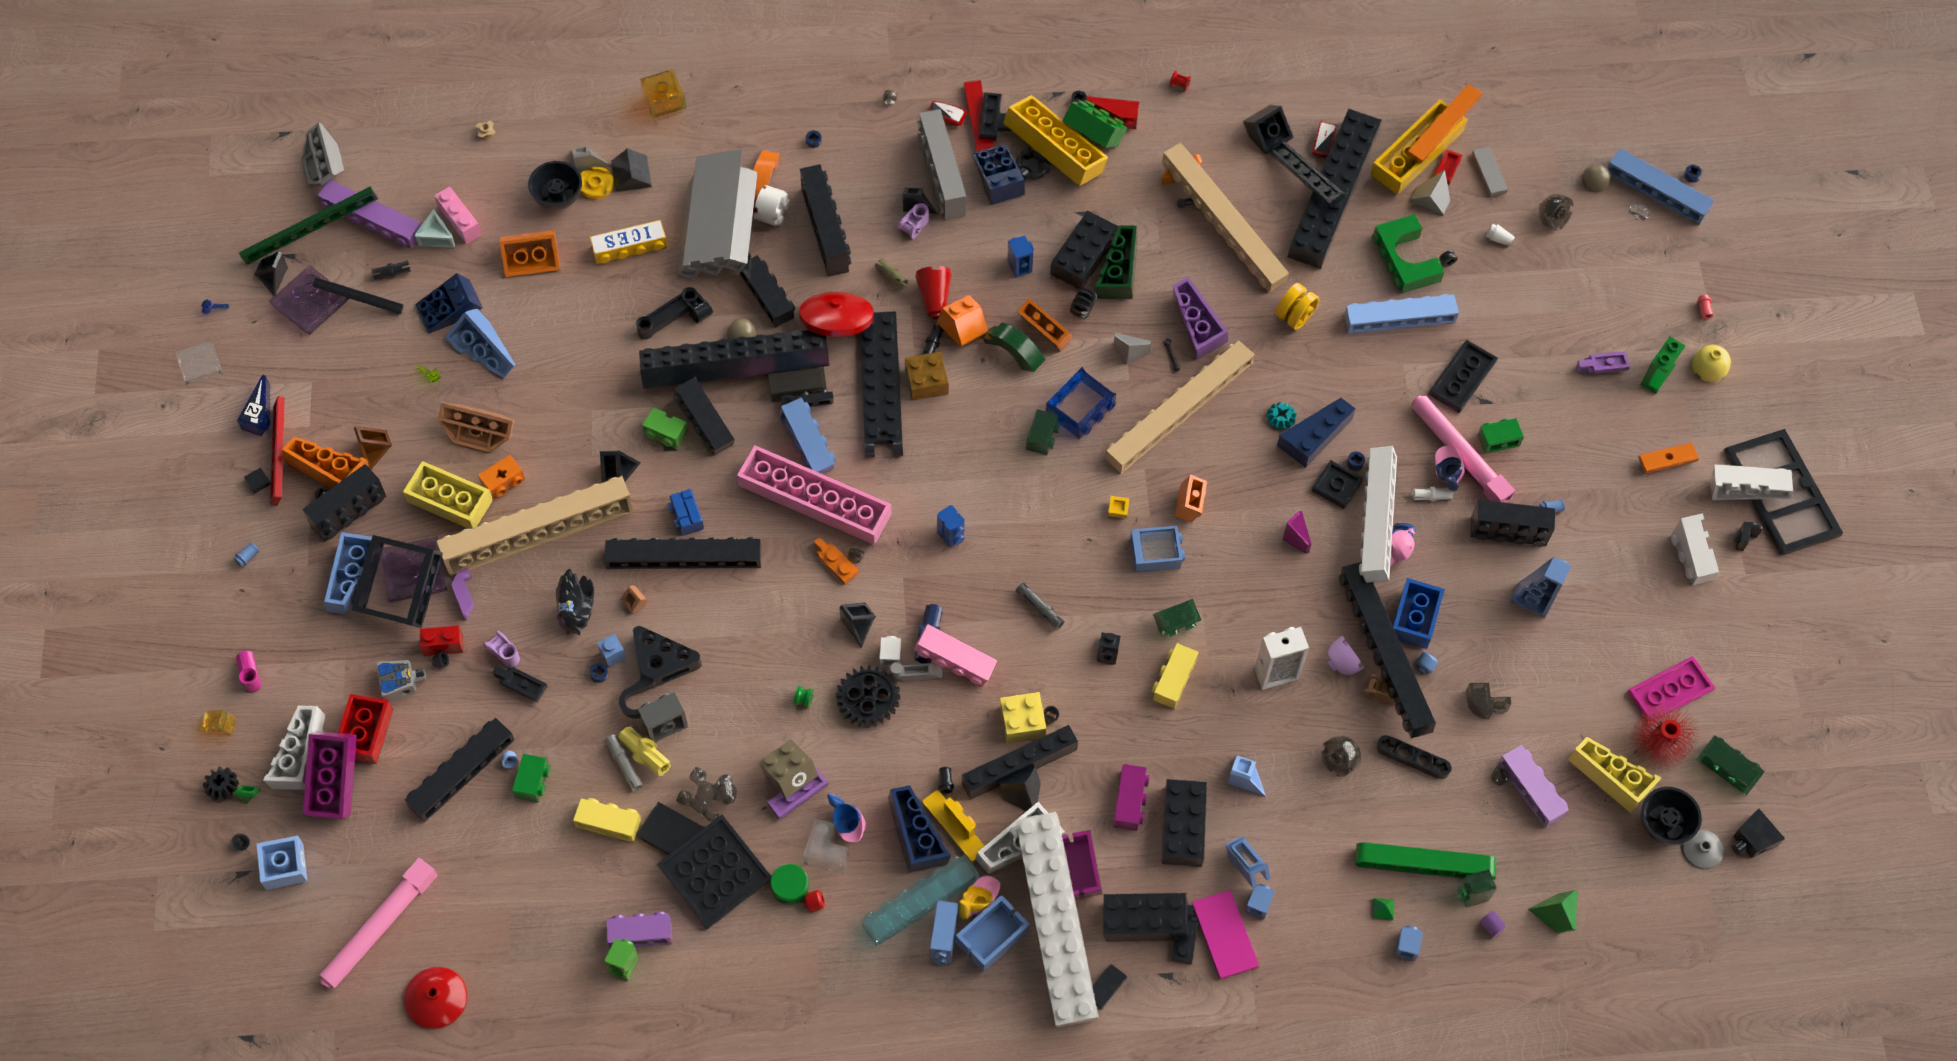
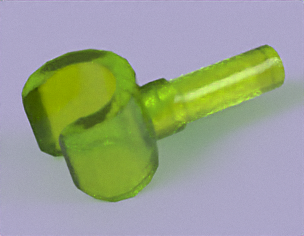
M420 364L417 366L419 370L428 376L431 382L441 378L436 368L429 371Z

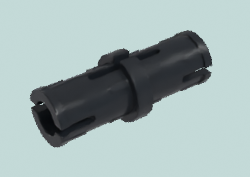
M406 260L396 264L389 263L384 267L373 268L372 274L380 272V274L373 276L374 280L388 276L392 278L397 274L411 272L410 267L402 268L403 266L410 265L409 261Z
M939 324L932 326L931 333L926 338V346L922 355L935 353L936 348L939 347V340L944 331Z

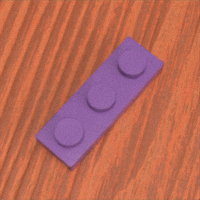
M817 768L819 776L787 799L779 793L767 802L779 820L829 785Z

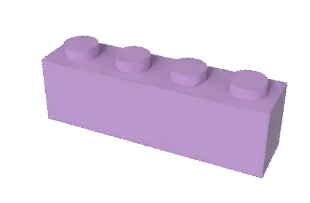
M1520 745L1501 757L1498 764L1544 828L1549 827L1566 816L1569 811L1566 801L1559 797L1555 786L1548 782L1542 768L1535 764L1531 753Z

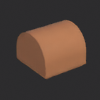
M635 585L629 586L620 599L631 613L640 611L647 604V599Z

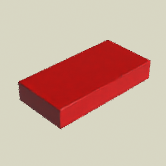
M1446 149L1434 176L1445 170L1447 185H1450L1463 155Z

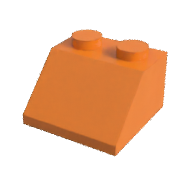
M970 295L943 307L937 322L960 347L986 335L988 331L982 308Z

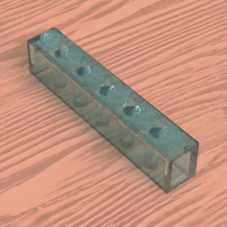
M966 855L962 857L957 856L945 868L940 867L936 869L931 877L919 880L914 888L902 891L897 899L885 902L880 910L868 913L862 921L863 928L877 947L937 908V901L946 902L974 884L979 879V873Z

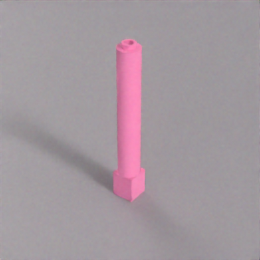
M1420 395L1416 397L1412 402V409L1445 446L1453 445L1457 448L1464 467L1484 488V495L1490 501L1507 503L1512 500L1516 490L1501 474L1498 476L1427 396Z
M420 858L413 863L402 876L404 878L402 882L319 974L322 978L319 982L327 989H330V987L335 989L418 893L422 894L438 875L435 869Z

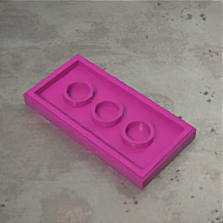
M1692 656L1628 689L1627 693L1642 715H1645L1646 712L1648 713V709L1651 711L1654 708L1659 709V711L1664 710V713H1666V706L1670 714L1671 711L1673 712V706L1675 711V708L1677 710L1710 693L1715 689V686Z
M1231 890L1193 901L1192 906H1194L1195 915L1198 918V923L1219 979H1225L1259 968L1258 960Z

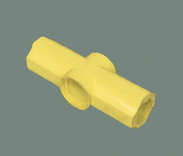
M631 726L626 727L619 733V741L633 753L632 758L636 762L648 766L658 776H663L669 771L671 767L670 761L656 750L657 745L655 742L648 738H643Z

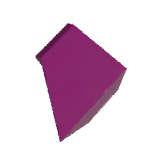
M1298 511L1287 522L1282 540L1304 553H1309L1312 543L1303 512Z

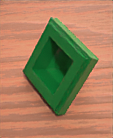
M241 785L234 791V795L247 804L261 791V788Z
M1373 898V918L1394 920V899Z

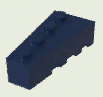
M1339 398L1280 434L1277 446L1306 468L1353 419L1356 408L1343 398Z
M911 786L890 789L888 801L908 872L948 864L951 855L948 849L946 850L939 834L934 830L931 820L923 811V807Z

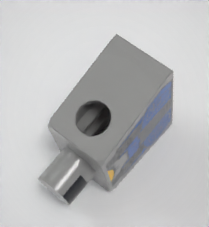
M408 660L377 662L383 700H389L390 703L415 694V682L426 680L424 668L413 670Z

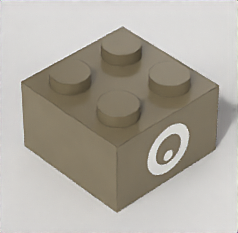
M791 739L759 761L765 777L786 799L819 776L812 759Z

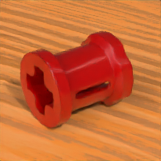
M1174 71L1170 80V86L1174 85L1187 91L1191 76H1184Z

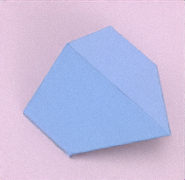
M1237 755L1228 784L1265 796L1255 767L1256 762Z

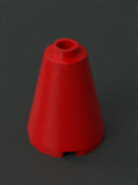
M932 266L921 268L916 271L915 278L927 315L932 319H939L942 308L947 306L952 276L951 269L943 266H938V269L932 270Z

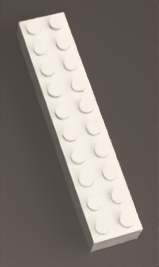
M1056 812L1016 820L1055 1024L1059 1028L1098 1020L1099 1017L1058 815Z

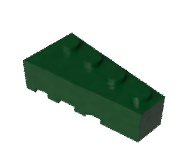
M1136 225L1118 226L1111 249L1107 254L1106 262L1100 272L1099 280L1095 285L1097 298L1133 299L1138 245Z

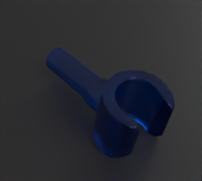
M206 299L201 305L203 307L202 313L209 314L212 309L229 308V304H216Z

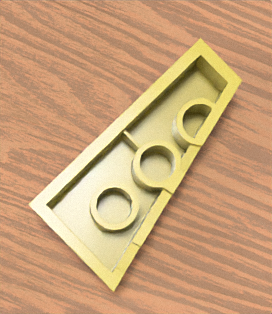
M1588 737L1578 745L1568 758V761L1630 813L1661 779L1656 774L1653 776L1645 772V768L1639 765L1636 767L1627 762L1625 757L1614 755L1610 752V749Z

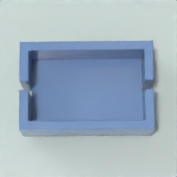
M1001 895L956 935V944L968 956L971 954V960L985 972L1029 932L1030 924L1018 911L1014 913V907Z

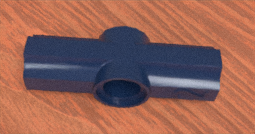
M936 604L926 605L923 622L919 627L918 639L927 624L940 630L939 624L942 616V607ZM916 651L915 661L922 664L932 662V659L929 657L924 658Z

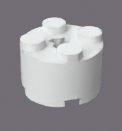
M764 185L765 189H761L756 200L755 207L758 208L757 213L754 212V219L773 226H781L784 220V210H787L790 205V199H787L788 194L786 191Z

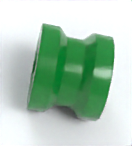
M798 685L793 704H802L804 707L810 708L814 689H804Z

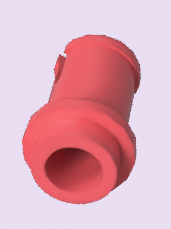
M1701 295L1697 300L1701 317L1705 320L1713 317L1710 304L1712 300L1708 295Z

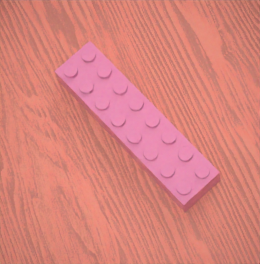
M754 445L737 474L739 487L872 545L876 544L892 515L890 503Z

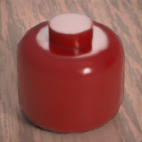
M820 890L806 893L805 900H803L804 907L810 912L824 909L825 899L823 893Z

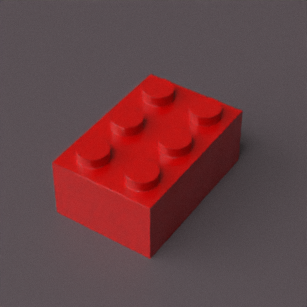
M350 694L338 733L357 735L355 761L377 765L393 713L389 700Z

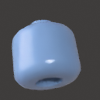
M1422 652L1416 661V665L1421 673H1432L1438 665V660L1431 654Z

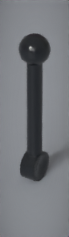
M1166 338L1164 345L1168 347L1174 364L1173 370L1178 372L1180 366L1177 364L1171 348V339Z

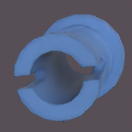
M1562 499L1551 502L1542 501L1539 504V507L1555 508V512L1565 510V504Z
M250 542L240 553L235 554L234 560L241 567L247 565V561L258 553L259 549Z

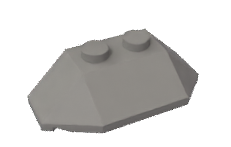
M318 122L306 132L305 138L307 139L302 153L307 181L311 186L324 185L344 171L338 144L324 126Z

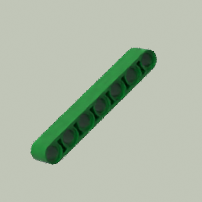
M1367 842L1356 844L1355 865L1358 867L1482 881L1496 879V858L1493 856Z

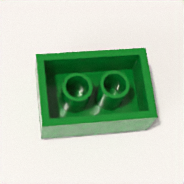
M1087 100L1085 102H1071L1062 120L1064 123L1105 148L1118 147L1127 130V127L1123 125V121L1117 118L1112 119L1109 117L1108 112L1094 108L1095 105Z

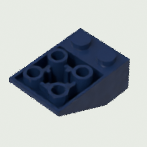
M1006 144L973 153L985 193L991 204L1025 195L1024 178Z
M458 273L454 274L415 304L428 333L455 324L466 311L473 309L481 310L483 308L470 279Z

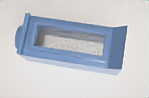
M1244 836L1226 844L1229 860L1252 888L1256 886L1255 874L1260 872L1266 880L1270 879L1268 863H1264L1244 839Z

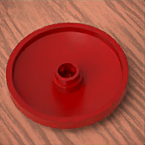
M825 292L806 299L800 306L799 317L802 325L816 334L843 337L866 330L873 322V307L866 299L856 294Z

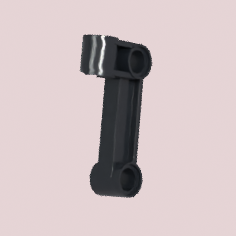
M687 287L682 290V293L647 316L640 317L636 322L637 333L641 339H650L654 333L686 312L691 315L696 323H699L713 314V310L695 288Z

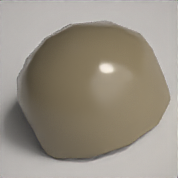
M1594 164L1585 169L1583 181L1586 182L1588 190L1602 192L1608 189L1611 174L1605 166Z
M746 319L734 320L727 329L729 340L737 339L738 337H755L757 335L755 326Z

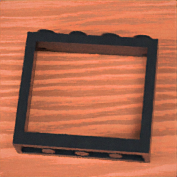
M373 535L372 540L369 542L367 557L363 563L362 575L358 580L356 596L352 601V611L422 628L443 553L434 549ZM384 544L425 554L407 618L366 608Z

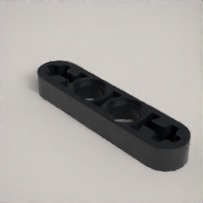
M1383 735L1377 742L1376 748L1380 754L1438 779L1447 778L1452 770L1450 762L1446 759L1394 737ZM1385 742L1389 743L1387 749L1383 748ZM1395 745L1398 746L1395 753H1393ZM1407 749L1410 752V756L1402 757L1399 754V750ZM1418 758H1427L1429 764L1425 766L1419 764ZM1433 761H1434V762H1435L1434 767H1433V769H1431L1430 767H1431V765H1432V763H1433ZM1441 765L1445 767L1443 773L1439 771Z

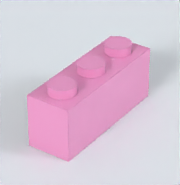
M451 187L434 195L438 208L466 244L482 236L478 222Z

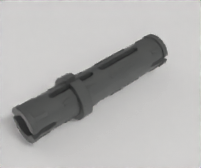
M1021 583L1017 587L1016 592L1040 614L1043 620L1048 621L1055 630L1063 626L1065 621L1053 611L1054 608L1048 606L1026 583Z

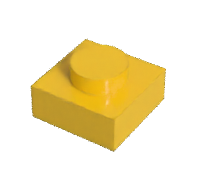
M1111 496L1108 516L1127 519L1130 498Z

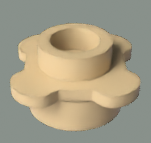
M492 121L478 123L476 125L479 131L478 137L484 139L491 138L495 134L493 129L494 123Z

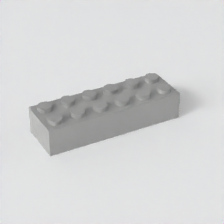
M941 110L919 113L920 120L917 121L919 130L917 131L918 141H922L923 144L921 150L923 156L927 158L925 163L927 171L930 170L931 185H935V199H939L940 202L938 203L939 213L943 214L945 220L965 217L966 194Z

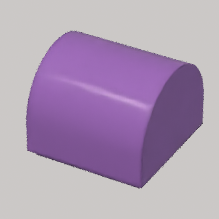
M1493 910L1480 920V923L1492 938L1497 937L1506 928L1505 923Z

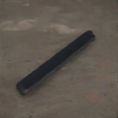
M318 277L313 282L314 288L397 314H401L404 305Z

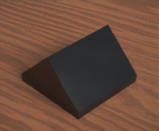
M626 148L611 161L616 192L651 187L646 155Z

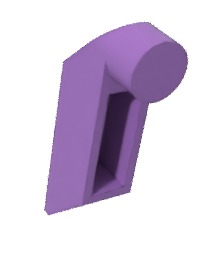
M468 568L460 570L451 584L465 620L468 619L474 607L465 581L472 579Z

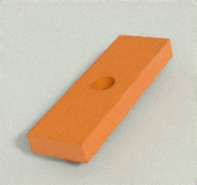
M1691 442L1641 454L1638 459L1644 473L1647 474L1697 462L1699 457Z

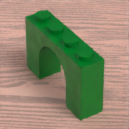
M1416 214L1376 225L1372 234L1373 242L1378 245L1380 256L1385 259L1387 270L1389 273H1392L1394 284L1399 288L1401 294L1439 283L1444 275V270L1438 258L1420 263H1410L1401 259L1395 250L1402 243L1420 238L1422 226Z

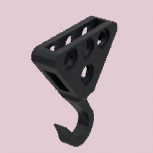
M636 626L633 629L640 680L625 689L619 697L622 713L631 719H639L640 715L638 709L633 710L626 706L628 698L649 689H654L657 686L700 669L702 666L700 654L697 651L642 626ZM647 640H653L651 644H645ZM664 648H670L668 652H662ZM681 656H688L685 660L679 659ZM655 664L661 665L659 668H652Z

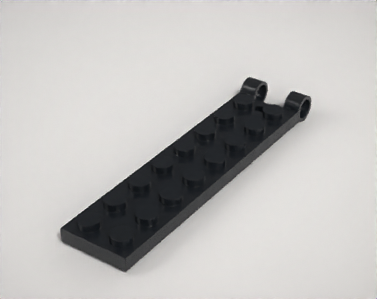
M896 311L873 312L872 324L866 330L860 332L865 458L875 457L874 444H893L894 456H903Z

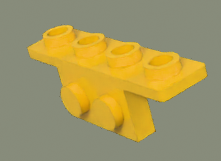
M936 790L923 800L924 806L967 858L974 862L977 852L984 847V844L975 835L976 824L970 816L966 817L958 801L954 802L951 797L946 800L940 791Z

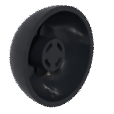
M550 161L538 166L531 173L528 188L531 196L539 205L550 210H561L571 206L578 199L582 190V177L578 169L572 164L564 161Z
M1676 787L1657 788L1646 796L1641 807L1642 825L1648 835L1659 843L1680 845L1691 840L1700 830L1702 824L1700 807L1696 800L1682 789Z

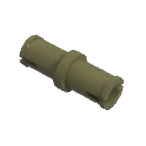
M883 258L878 260L882 265L875 264V267L885 275V278L889 281L891 280L900 289L905 287L902 284L903 282L906 285L908 284V280L898 272V269L890 266Z

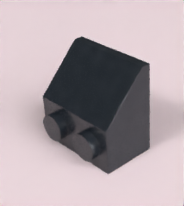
M1269 105L1243 121L1248 136L1264 154L1269 153V149L1280 141L1284 140L1287 142L1294 138L1282 106Z

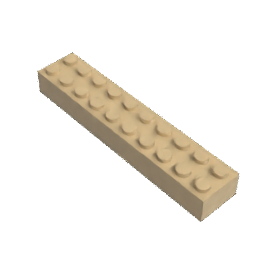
M614 477L607 482L593 484L587 489L576 490L564 497H556L552 501L539 503L526 510H519L515 514L501 516L495 521L482 523L478 527L464 529L455 535L444 536L442 539L437 540L440 552L443 553L442 557L448 573L452 577L465 568L472 570L626 516L634 513L623 477Z

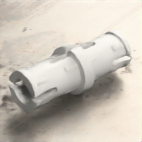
M1430 487L1429 489H1413L1414 501L1431 500V502H1435L1436 500L1453 499L1451 497L1453 492L1448 488Z

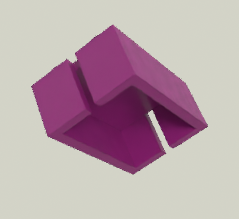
M1091 831L1072 833L1074 842H1070L1068 834L1062 835L1075 900L1081 899V894H1084L1085 898L1103 895Z

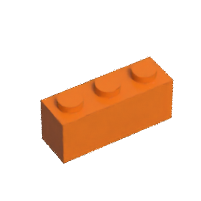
M1030 298L1017 311L1026 322L1060 351L1073 338L1067 329Z

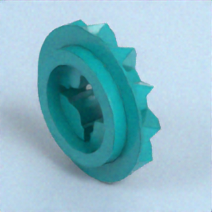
M1278 402L1277 404L1273 403L1268 408L1266 416L1269 424L1273 427L1288 429L1294 425L1297 413H1295L1294 407L1289 406L1288 402L1286 404ZM1279 412H1280V413H1284V412H1285V413H1286V414H1285V418H1284L1283 416H1280V417H1279V416H1278Z

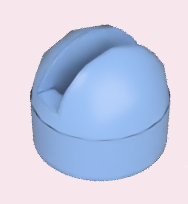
M507 751L502 754L501 762L505 768L510 769L518 764V758L513 751Z

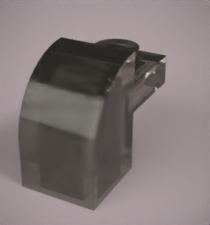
M1469 683L1466 689L1469 709L1474 715L1482 719H1490L1493 712L1495 714L1508 712L1512 704L1511 697H1491L1489 683Z

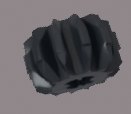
M1080 288L1071 304L1070 313L1077 318L1086 319L1096 302L1097 294L1088 288Z
M219 766L216 772L211 769V776L205 775L206 782L203 783L207 796H211L212 800L215 801L219 798L223 802L226 796L232 799L231 793L239 785L236 773L231 772V769L228 767L223 770Z

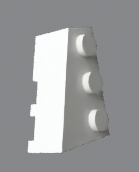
M1703 513L1681 518L1671 535L1672 544L1678 550V558L1683 563L1686 577L1690 579L1692 586L1714 581L1719 573L1713 549L1708 548L1706 538L1709 537L1708 531L1704 532L1701 520H1704Z

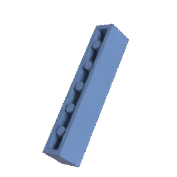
M1622 149L1618 150L1608 165L1607 169L1612 177L1698 225L1701 224L1714 202L1707 195H1703L1692 187L1685 185L1676 178L1667 175L1660 169L1649 165Z

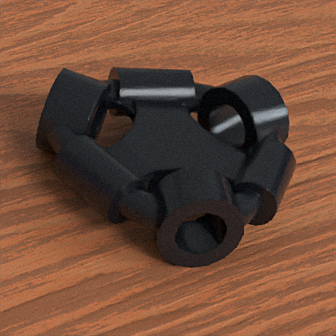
M1030 147L1022 149L1020 156L1016 157V164L1024 181L1026 179L1035 180L1041 178L1050 171L1051 162ZM1040 162H1043L1042 170L1038 169Z

